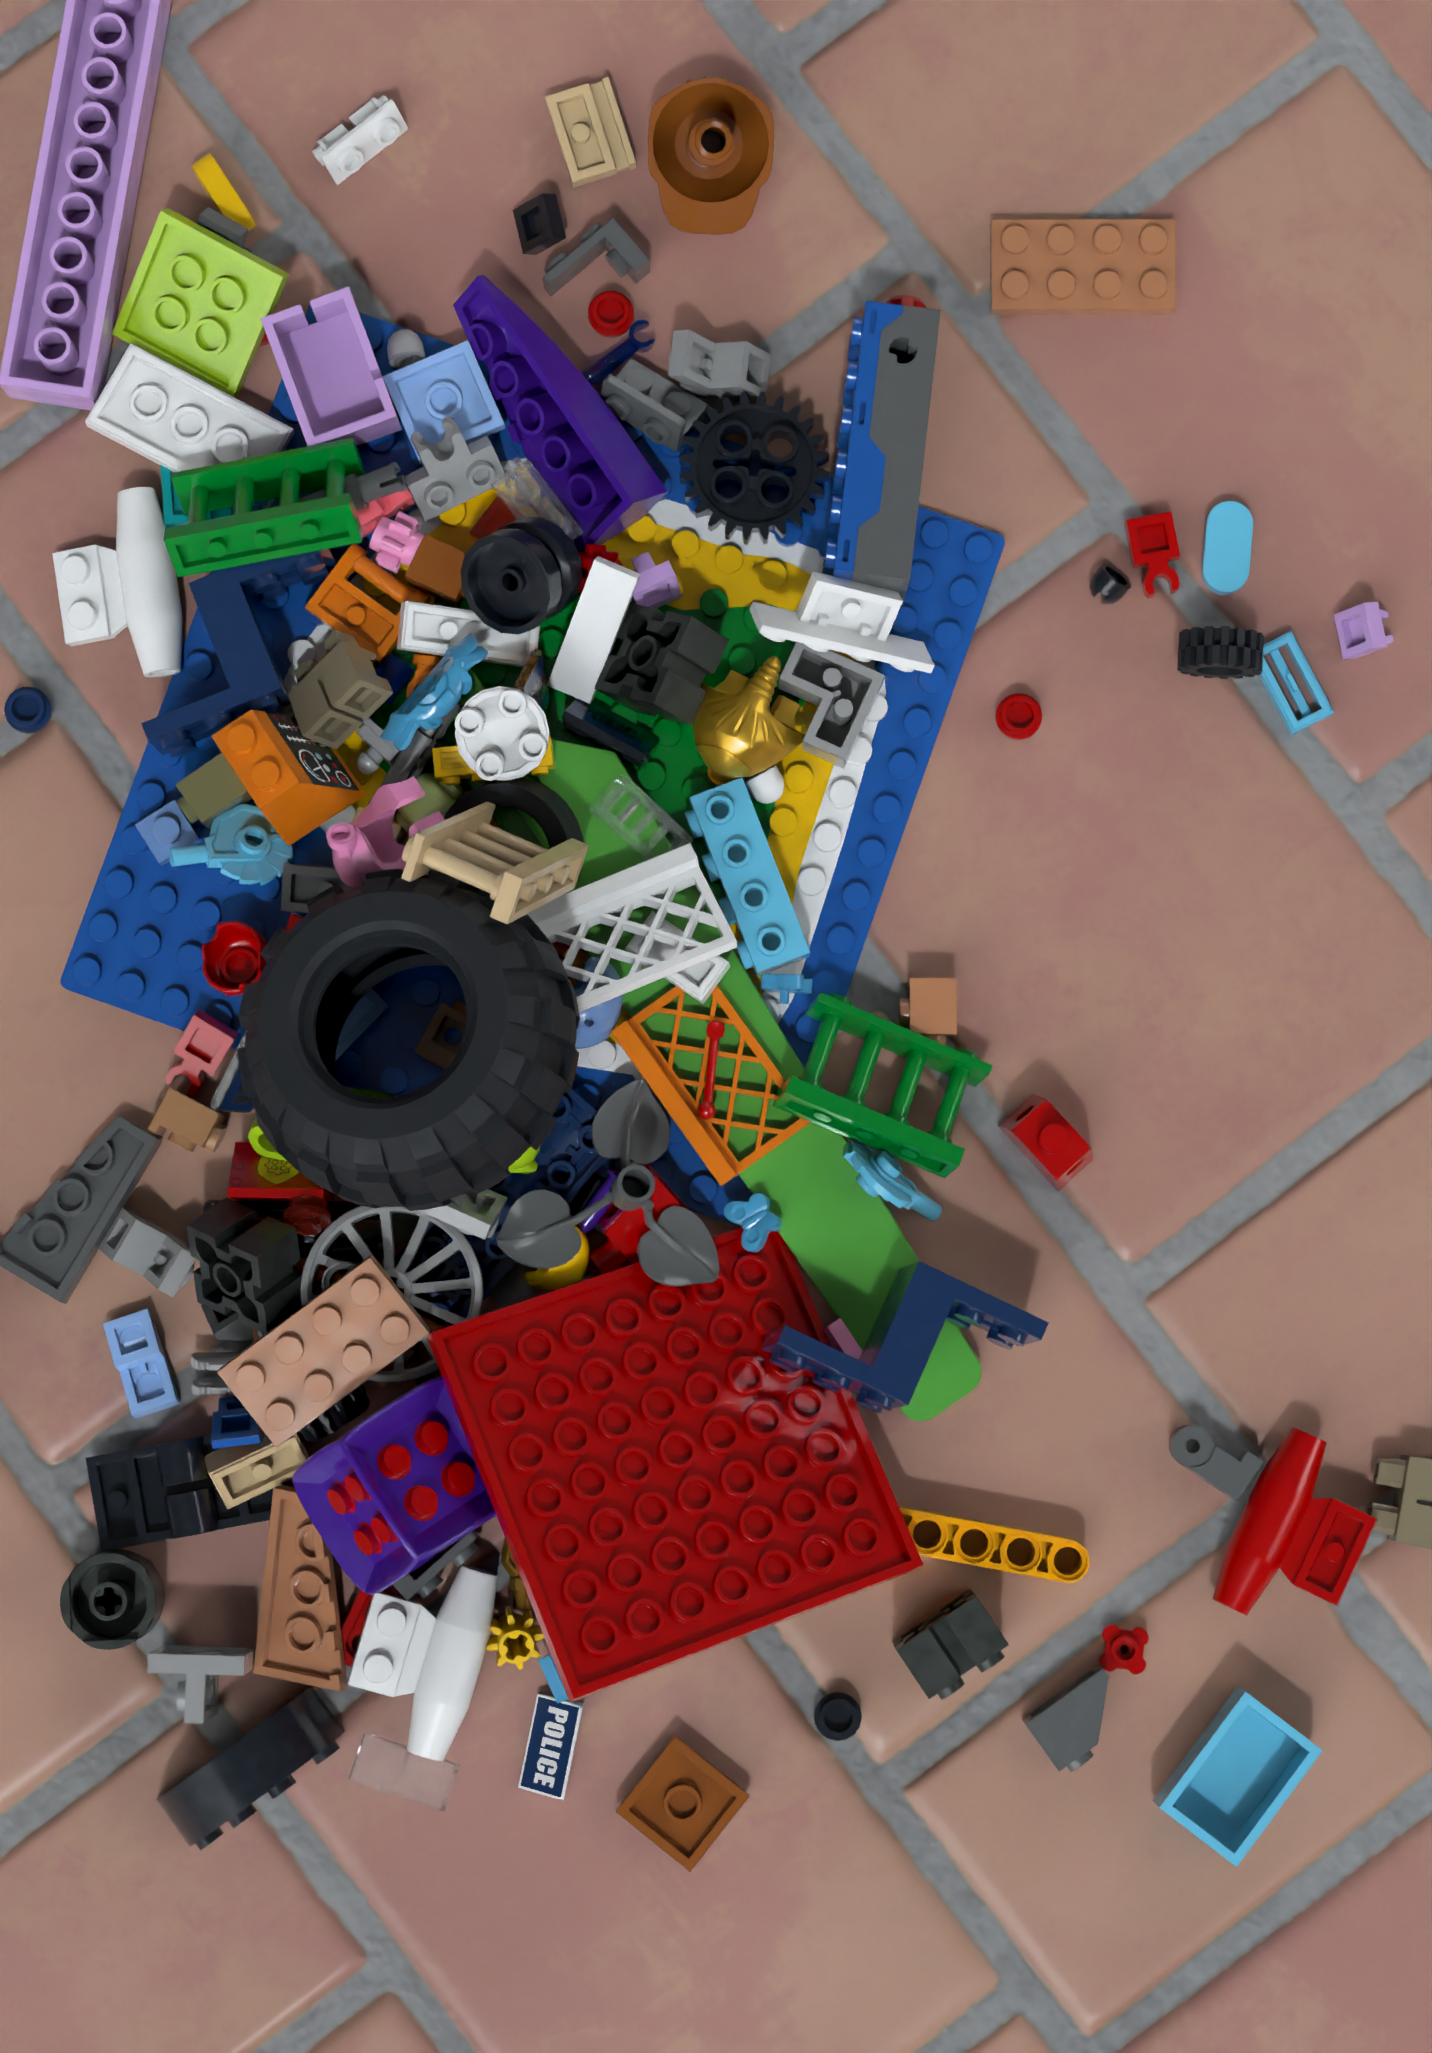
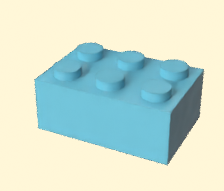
M1237 1686L1154 1797L1153 1802L1166 1814L1237 1867L1323 1750Z

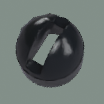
M1103 563L1093 574L1089 588L1093 597L1099 592L1104 595L1101 603L1113 604L1127 593L1131 588V584L1120 571L1109 564Z

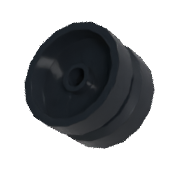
M523 516L510 521L495 532L477 540L465 553L460 571L462 591L471 610L487 626L500 633L516 635L535 629L550 617L556 616L567 609L578 597L583 581L581 558L572 539L560 526L543 517Z

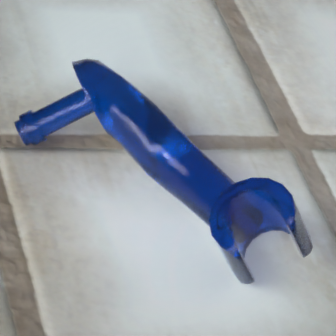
M638 320L634 322L630 327L629 336L626 341L581 372L592 387L607 377L608 374H611L636 352L645 353L652 349L655 339L639 342L634 337L636 332L649 327L648 321Z

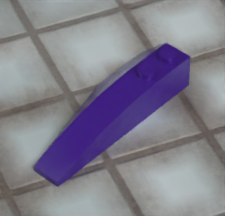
M484 275L477 276L453 306L478 361L484 360L490 374L488 387L494 400L502 401L511 424L506 428L513 444L520 442L529 463V465L524 467L526 474L563 531L572 539L578 552H585L587 544L602 545L642 519L668 491L614 413L560 348Z

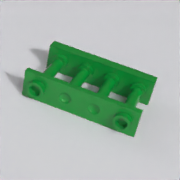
M354 438L171 473V480L184 515H188L187 524L165 528L163 540L177 577L361 543L363 530L351 494H344L346 475L355 472L359 476L365 474ZM325 488V498L298 503L299 494ZM280 498L278 507L253 511V503ZM234 507L233 515L207 520L208 511Z
M820 993L807 1007L805 1013L806 1016L820 1021L821 1024L803 1075L797 1078L790 1076L778 1089L773 1106L878 1151H886L897 1159L946 1178L960 1166L965 1151L964 1148L952 1144L949 1136L966 1085L976 1087L990 1074L992 1065L981 1061L980 1057L970 1050L950 1048L854 1007L849 999L841 995ZM838 1029L864 1040L846 1094L841 1096L824 1090L820 1083ZM881 1048L907 1058L889 1112L885 1114L867 1108L866 1103L863 1101ZM924 1066L949 1076L932 1130L929 1132L909 1126V1121L906 1119Z

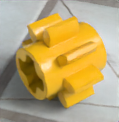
M509 1606L506 1607V1614L498 1620L492 1619L490 1622V1630L495 1635H490L486 1644V1650H497L495 1658L499 1667L508 1662L516 1664L518 1669L521 1670L523 1669V1662L527 1661L531 1656L534 1658L541 1656L539 1648L534 1641L542 1640L544 1635L540 1626H532L534 1619L529 1609L521 1615L513 1613ZM522 1634L523 1637L518 1639V1636ZM507 1637L511 1638L509 1642L506 1641Z

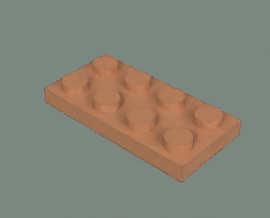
M991 219L990 315L1175 314V219Z
M371 1254L220 1367L217 1373L277 1448L428 1335L431 1329Z

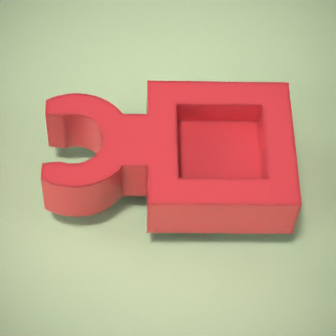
M407 487L405 491L396 492L369 502L368 508L360 511L356 510L363 530L362 538L375 531L382 517L391 518L397 515L399 511L404 512L415 505Z

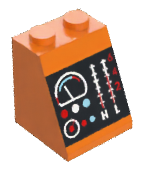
M251 709L211 736L260 811L288 847L366 795L337 750L302 737L296 717Z

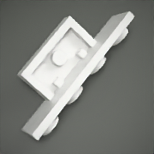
M813 571L796 612L757 602H752L749 609L758 632L772 641L784 642L787 639L804 643L807 647L818 652L834 650L846 653L861 662L881 661L889 663L894 668L904 672H913L915 669L932 673L935 666L924 642L889 634L903 602L897 591Z

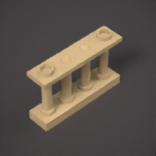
M490 802L480 804L421 830L408 839L402 854V860L406 862L402 879L411 882L428 874L430 870H437L490 893V899L495 901L490 917L505 924H509L573 890L589 847L588 844L571 838L548 850L490 825V821L496 805Z

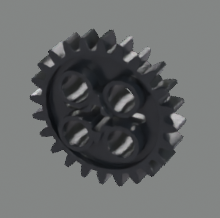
M741 392L740 405L736 407L732 405L727 397L722 398V413L719 414L711 407L706 408V416L709 421L707 425L694 420L693 430L699 437H684V446L693 452V454L679 455V464L691 469L679 475L680 484L693 485L684 494L685 501L693 502L699 500L700 503L694 510V516L699 518L709 513L711 517L708 523V530L713 531L722 523L725 525L726 540H729L735 531L738 530L742 531L743 543L748 545L752 533L757 532L763 544H767L769 531L774 529L782 539H785V524L790 522L800 530L803 528L800 512L811 516L816 514V507L810 501V498L824 500L825 490L816 483L829 481L830 472L817 466L829 462V453L815 451L824 443L823 434L809 436L814 427V419L810 418L800 423L798 421L801 410L799 405L793 407L788 413L783 411L784 397L782 396L775 401L773 406H770L766 403L765 392L759 394L756 404H750L746 393ZM729 434H738L746 440L747 444L738 452H730L723 448L721 441ZM775 439H784L792 445L793 450L785 457H776L768 451L767 446ZM751 460L760 461L761 469L756 477L749 476L747 467L750 466ZM714 461H723L733 466L716 468L713 466ZM790 468L794 469L796 474L787 476L784 473L772 470H786ZM724 479H732L738 482L742 489L737 496L725 498L717 493L716 486ZM771 484H778L786 489L788 496L780 503H771L763 497L762 491Z

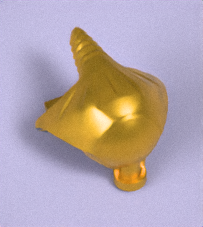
M777 656L767 659L751 679L730 670L725 681L714 688L701 683L700 688L705 690L706 694L693 721L695 747L708 767V780L715 787L731 782L736 778L751 777L768 769L803 742L805 734L795 730V715L800 704L785 696L778 695L770 709L774 688L777 686L776 681L779 679L778 673L781 671V661Z

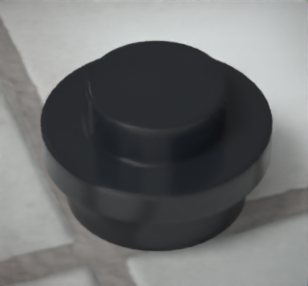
M829 1693L821 1698L816 1705L814 1711L816 1727L828 1739L835 1741L848 1739L857 1732L861 1724V1709L857 1701L846 1693Z

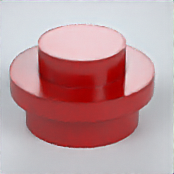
M602 292L595 296L589 305V323L593 330L601 336L609 338L621 336L630 329L633 323V305L620 292Z
M1015 693L1005 697L1000 702L996 710L995 720L998 729L1003 735L1013 740H1024L1033 736L1039 729L1042 722V711L1040 705L1033 697L1023 693Z

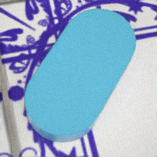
M1225 501L1217 504L1210 511L1205 522L1201 577L1205 586L1218 595H1230L1240 590L1247 581L1250 571L1253 518L1250 511L1244 505L1235 501Z

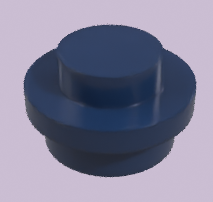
M22 687L10 694L6 700L4 712L8 723L15 730L25 734L39 732L49 723L52 716V705L49 698L41 690L34 687Z

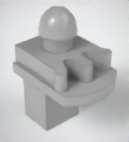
M362 718L363 724L356 731V734L369 748L365 753L362 751L359 755L357 768L364 774L373 773L379 768L378 765L383 759L392 766L401 751L394 747L393 742L380 738L383 730L370 718L367 720Z

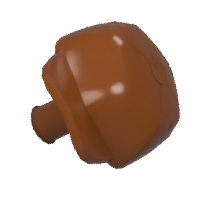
M704 76L702 79L694 81L687 80L685 84L662 96L652 107L649 117L648 166L651 176L658 183L663 212L670 225L681 232L723 235L733 234L744 228L753 214L759 189L767 182L772 170L774 150V121L772 112L761 99L745 87L740 86L739 83H731L730 80L724 79L722 76L719 78H707Z

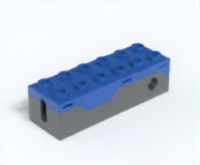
M909 295L894 296L886 303L866 301L863 317L854 316L847 356V361L849 362L842 398V419L840 421L837 441V462L834 468L832 493L836 494H833L826 535V537L835 538V540L828 539L822 568L823 574L897 591L903 602L911 577L941 310L926 308L919 298Z

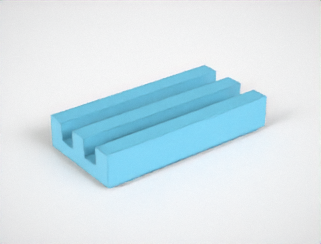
M1290 631L1263 645V656L1269 655L1302 719L1297 721L1263 657L1262 673L1259 677L1290 736L1316 724L1322 719L1332 716L1334 711L1292 632ZM1285 646L1318 711L1311 712L1278 648Z

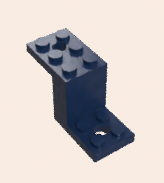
M331 549L225 568L188 583L230 688L141 723L147 740L162 755L170 753L171 757L174 758L197 749L196 742L212 736L251 709L282 715L285 713L283 707L291 704L288 691L252 601L260 599L261 603L270 602L284 596L287 593L286 588L302 581L304 585H312L325 580L330 574L329 570H332L336 565Z
M917 1261L898 1270L859 1360L786 1325L769 1331L760 1349L772 1354L769 1362L794 1373L797 1368L806 1370L814 1374L812 1382L835 1393H838L840 1389L848 1390L857 1395L855 1400L857 1404L871 1411L881 1413L883 1409L891 1411L893 1408L909 1405L945 1320L964 1329H970L971 1324L988 1332L987 1340L1006 1349H1012L1014 1345L1024 1346L1025 1344L1042 1340L1049 1322L921 1261Z

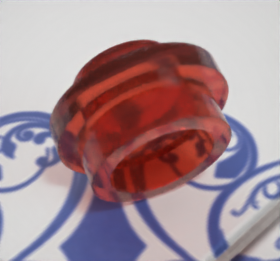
M297 1196L289 1201V1207L284 1210L283 1222L296 1228L297 1234L316 1235L321 1232V1229L330 1226L332 1215L327 1210L328 1204L324 1199L315 1196Z

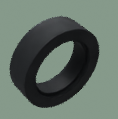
M520 777L507 781L493 780L472 789L457 799L444 816L446 820L480 804L490 802L496 805L495 807H513L530 815L542 828L547 838L549 849L571 838L584 843L578 820L563 798L546 785L527 778Z

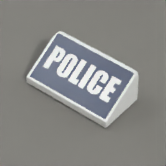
M537 1694L518 1788L564 1800L584 1702H569V1700L557 1704L554 1696Z

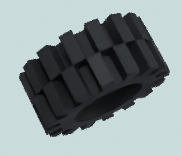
M1205 626V628L1193 627L1191 630L1184 629L1182 632H1179L1177 670L1181 671L1182 674H1190V676L1194 677L1204 676V678L1220 677V679H1228V677L1240 679L1243 676L1255 677V675L1262 673L1264 636L1261 632L1257 633L1256 630H1245V628L1240 627L1230 629L1228 626H1221V628Z

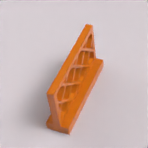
M675 986L628 1021L613 1029L611 1033L720 1186H723L811 1122L800 1118L785 1130L764 1127L769 1099L775 1100L776 1094H770L772 1080L778 1088L786 1081L718 986L711 993L713 999L710 1016L682 1011L685 992ZM679 997L677 1010L663 1008ZM717 1003L729 1019L715 1017ZM655 1013L676 1016L671 1043L651 1040L641 1026V1023ZM681 1017L709 1021V1023L719 1021L722 1024L734 1025L740 1034L737 1054L718 1051L717 1056L736 1060L732 1087L714 1084V1090L731 1093L726 1120L716 1118L705 1120L698 1115L697 1108L701 1102L702 1090L705 1087L704 1078L710 1038L706 1035L704 1048L676 1044ZM744 1041L756 1057L742 1055ZM657 1047L670 1049L668 1062ZM675 1050L703 1054L699 1082L678 1078L672 1069ZM741 1061L759 1063L768 1073L765 1093L737 1088ZM684 1085L698 1087L696 1101ZM736 1094L764 1098L759 1126L731 1121ZM711 1123L725 1125L723 1139ZM730 1126L758 1131L755 1151L740 1162H738L727 1146ZM763 1132L778 1134L761 1146Z

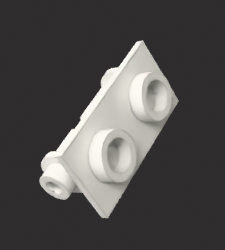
M382 95L379 99L372 97L367 104L349 117V120L355 126L350 132L340 124L325 137L316 141L318 147L312 151V154L322 166L325 165L337 185L358 171L361 166L385 147L392 144L409 129L392 99L388 100L385 95Z

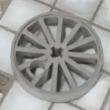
M358 1206L344 1213L321 1233L311 1248L304 1265L301 1279L302 1306L318 1295L316 1293V1280L320 1265L328 1267L322 1277V1290L332 1284L333 1278L338 1272L345 1269L351 1270L357 1265L351 1262H340L326 1255L331 1244L341 1233L344 1232L363 1259L372 1254L377 1260L355 1229L354 1224L365 1218L380 1214L384 1251L383 1269L390 1278H397V1286L404 1288V1296L413 1307L452 1324L478 1317L481 1313L483 1303L481 1268L477 1256L465 1235L452 1225L431 1216H423L415 1211H409L406 1207L384 1206L374 1209ZM405 1213L418 1216L420 1218L402 1258L398 1265H396L392 1214ZM431 1223L436 1224L450 1235L453 1241L408 1272ZM456 1252H462L469 1269L470 1278L415 1283ZM471 1289V1303L467 1318L417 1297V1294ZM428 1335L422 1338L421 1341L432 1355L433 1359L417 1367L406 1368L404 1352L394 1359V1370L381 1369L368 1380L403 1382L421 1378L438 1370L439 1367L427 1339Z

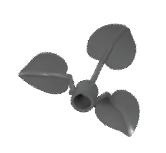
M644 1079L633 1081L613 1093L600 1107L592 1123L591 1138L596 1152L607 1159L621 1158L620 1164L623 1170L612 1181L609 1193L578 1214L570 1217L569 1206L560 1195L548 1190L530 1191L522 1195L511 1206L496 1238L499 1248L516 1262L540 1269L559 1267L573 1259L581 1248L580 1235L573 1225L584 1221L608 1204L614 1203L616 1207L624 1211H634L639 1208L643 1210L645 1224L651 1230L640 1238L637 1246V1255L642 1269L651 1279L663 1285L677 1287L712 1283L719 1276V1260L714 1241L709 1230L696 1214L686 1208L671 1206L661 1213L657 1222L653 1219L652 1208L654 1203L649 1198L655 1190V1179L652 1173L641 1165L651 1164L665 1153L670 1142V1126L664 1111L652 1095Z

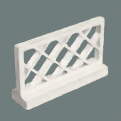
M690 843L561 895L527 914L551 943L558 941L571 945L562 963L568 977L588 982L584 994L576 997L579 1012L737 948L736 938L699 867L698 857ZM696 885L700 898L695 909L672 902L676 892ZM644 905L658 909L651 927L629 921L632 911ZM705 906L707 907L709 913L703 912ZM667 912L689 919L682 937L659 930ZM698 922L717 927L721 938L706 944L691 940ZM601 923L614 927V930L607 945L585 939L589 928ZM623 931L646 937L638 955L616 948ZM654 940L676 946L677 948L672 958L662 962L647 958ZM579 949L602 955L594 973L572 966ZM610 958L633 965L628 976L619 980L602 975Z

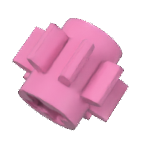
M401 511L398 512L395 521L385 516L381 518L369 545L370 549L378 552L375 559L378 561V565L395 573H398L401 564L410 566L424 537L423 534L418 532L421 526L418 524V519Z

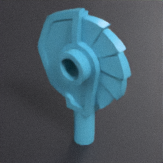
M248 804L237 805L213 819L209 837L204 838L203 844L169 848V860L172 867L206 862L207 868H221L220 873L240 880L239 884H255L260 882V886L270 882L276 876L280 878L283 875V864L291 863L293 857L292 846H287L257 806Z
M849 1140L843 1146V1157L854 1167L856 1172L860 1173L856 1180L870 1196L876 1198L880 1195L887 1202L890 1201L898 1208L904 1207L909 1209L911 1207L929 1221H935L942 1213V1207L920 1192L915 1183L902 1174L903 1169L893 1156L886 1151H882L879 1154L873 1148H869L856 1141Z

